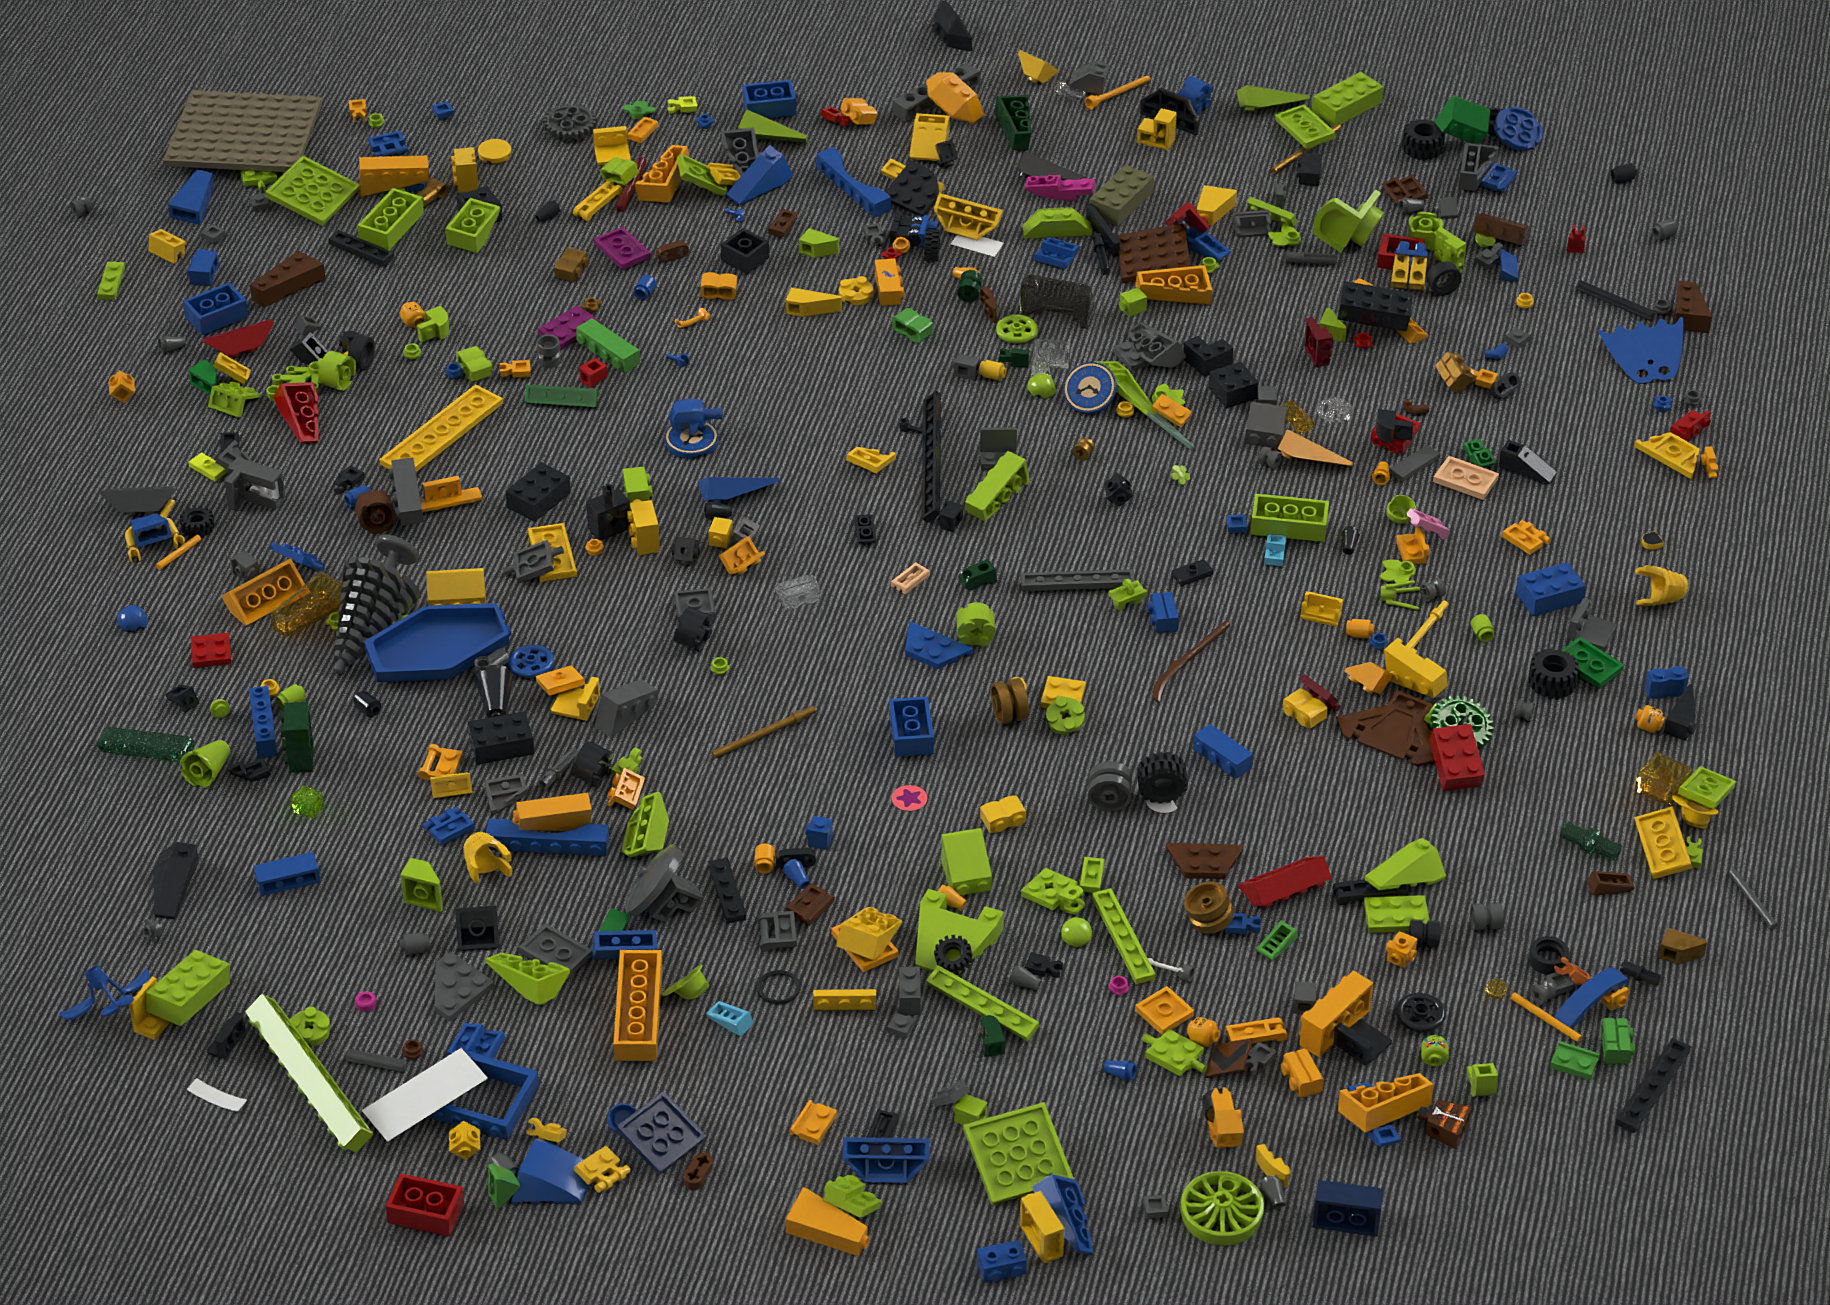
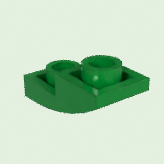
M1481 439L1463 443L1462 447L1474 465L1483 468L1496 464L1490 449H1485Z
M611 908L600 931H624L630 915Z

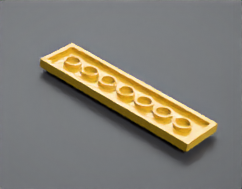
M475 384L379 459L380 465L389 469L392 468V460L413 457L415 471L417 472L503 404V398Z

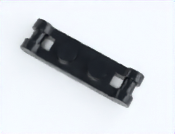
M1364 879L1338 882L1332 886L1338 905H1345L1351 901L1364 900V897L1408 896L1405 884L1400 885L1399 888L1378 890Z

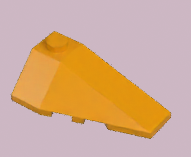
M1288 429L1278 447L1282 456L1288 459L1292 456L1297 459L1353 466L1354 464Z

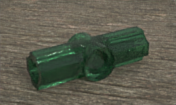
M1566 821L1560 832L1561 838L1579 845L1581 851L1586 854L1596 852L1616 861L1622 850L1623 845L1604 838L1603 834L1596 828L1586 830Z

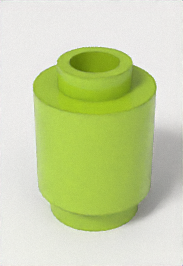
M1485 614L1476 615L1471 620V626L1476 637L1482 642L1492 640L1495 630L1488 616Z
M293 684L278 694L275 698L276 703L280 709L284 710V703L303 702L306 693L302 686Z

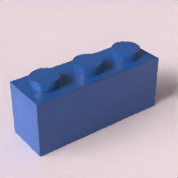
M1207 725L1194 735L1193 749L1235 779L1252 768L1253 753L1213 725Z
M313 852L254 865L255 880L260 896L320 883L319 868Z
M656 930L594 931L592 938L593 960L619 959L620 950H658Z

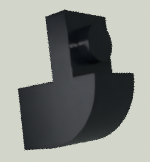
M1378 409L1376 434L1380 439L1388 443H1393V439L1412 440L1414 422L1395 420L1396 411Z

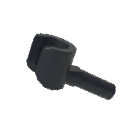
M901 418L899 428L902 432L913 430L923 433L922 428L910 425L907 418Z

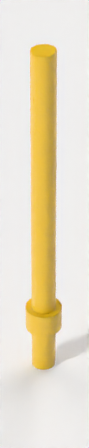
M1442 601L1437 608L1431 611L1430 617L1407 643V648H1414L1431 626L1440 620L1443 612L1449 606L1447 601Z

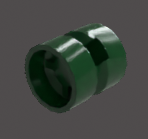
M966 270L961 274L957 295L962 301L971 303L979 298L983 280L979 272Z

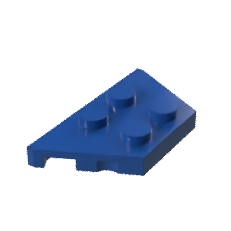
M911 621L909 622L905 648L906 656L935 669H940L947 664L957 662L960 656L966 654L969 657L973 654L972 647Z

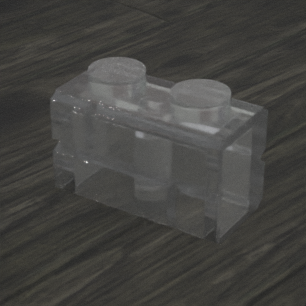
M812 574L776 585L777 599L784 610L797 608L798 606L820 600V586Z

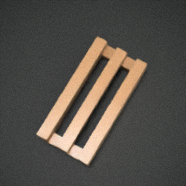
M914 563L893 579L891 586L893 588L897 587L898 591L902 590L903 594H907L930 576V570L918 563Z

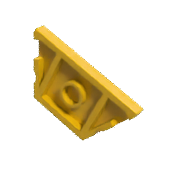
M1671 432L1661 436H1652L1649 441L1641 442L1640 439L1635 441V448L1690 479L1693 477L1700 451L1698 447Z

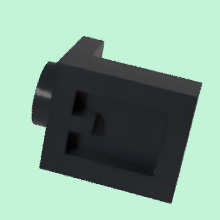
M952 139L936 144L935 147L940 159L938 166L944 165V167L954 165L958 155Z
M179 684L165 694L168 701L179 703L182 712L185 713L199 704V700L191 686Z

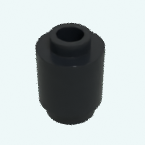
M1632 163L1615 166L1614 169H1611L1613 182L1618 181V183L1634 180L1637 175V169Z
M361 691L355 695L353 700L355 707L367 717H374L380 712V701L370 693Z

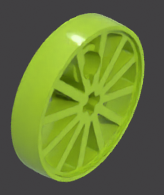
M1215 1171L1202 1174L1193 1179L1182 1193L1181 1216L1184 1225L1195 1237L1210 1244L1233 1245L1243 1242L1255 1234L1263 1218L1264 1201L1261 1192L1250 1180L1235 1173ZM1218 1184V1192H1214L1210 1185ZM1202 1188L1207 1196L1197 1192V1190ZM1241 1190L1247 1193L1245 1195L1237 1197L1238 1193ZM1191 1199L1198 1203H1189L1188 1200ZM1252 1201H1254L1255 1204H1256V1205H1245V1204L1250 1203V1202H1252ZM1189 1213H1199L1194 1216L1189 1215ZM1246 1215H1257V1216H1256L1255 1218H1250V1217H1248V1216H1246ZM1209 1220L1204 1227L1199 1225V1223ZM1220 1220V1232L1212 1231L1211 1229ZM1225 1221L1233 1232H1225ZM1237 1222L1245 1225L1246 1227L1241 1228Z

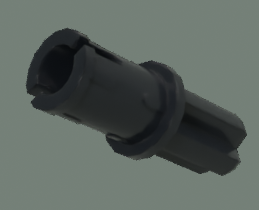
M1624 960L1621 964L1624 968H1620V972L1635 977L1637 981L1642 980L1654 986H1658L1661 982L1660 974L1645 969L1643 965L1640 967L1627 960Z

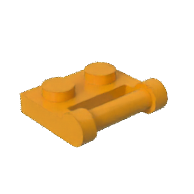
M430 744L424 765L418 772L419 778L430 780V777L457 774L463 758V751L440 748L436 744ZM435 757H440L435 771H430Z

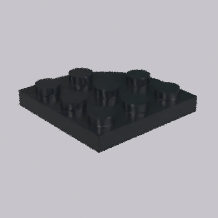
M910 160L885 192L891 197V204L924 217L936 203L939 195V185L935 174L930 169Z

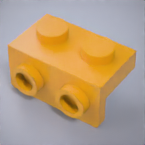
M748 536L720 554L719 557L730 575L735 573L740 575L748 570L747 566L750 564L753 566L761 561L760 557L765 555L764 551L758 552Z

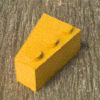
M474 147L454 149V156H451L454 186H458V193L478 189Z

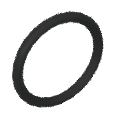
M785 970L767 972L761 976L757 983V991L761 998L774 1004L792 1001L797 997L801 989L799 979L793 973ZM784 974L790 976L795 981L796 990L793 995L786 999L775 1000L764 995L761 989L762 982L768 976Z

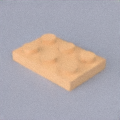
M1448 456L1434 475L1433 482L1484 500L1497 482L1499 473Z

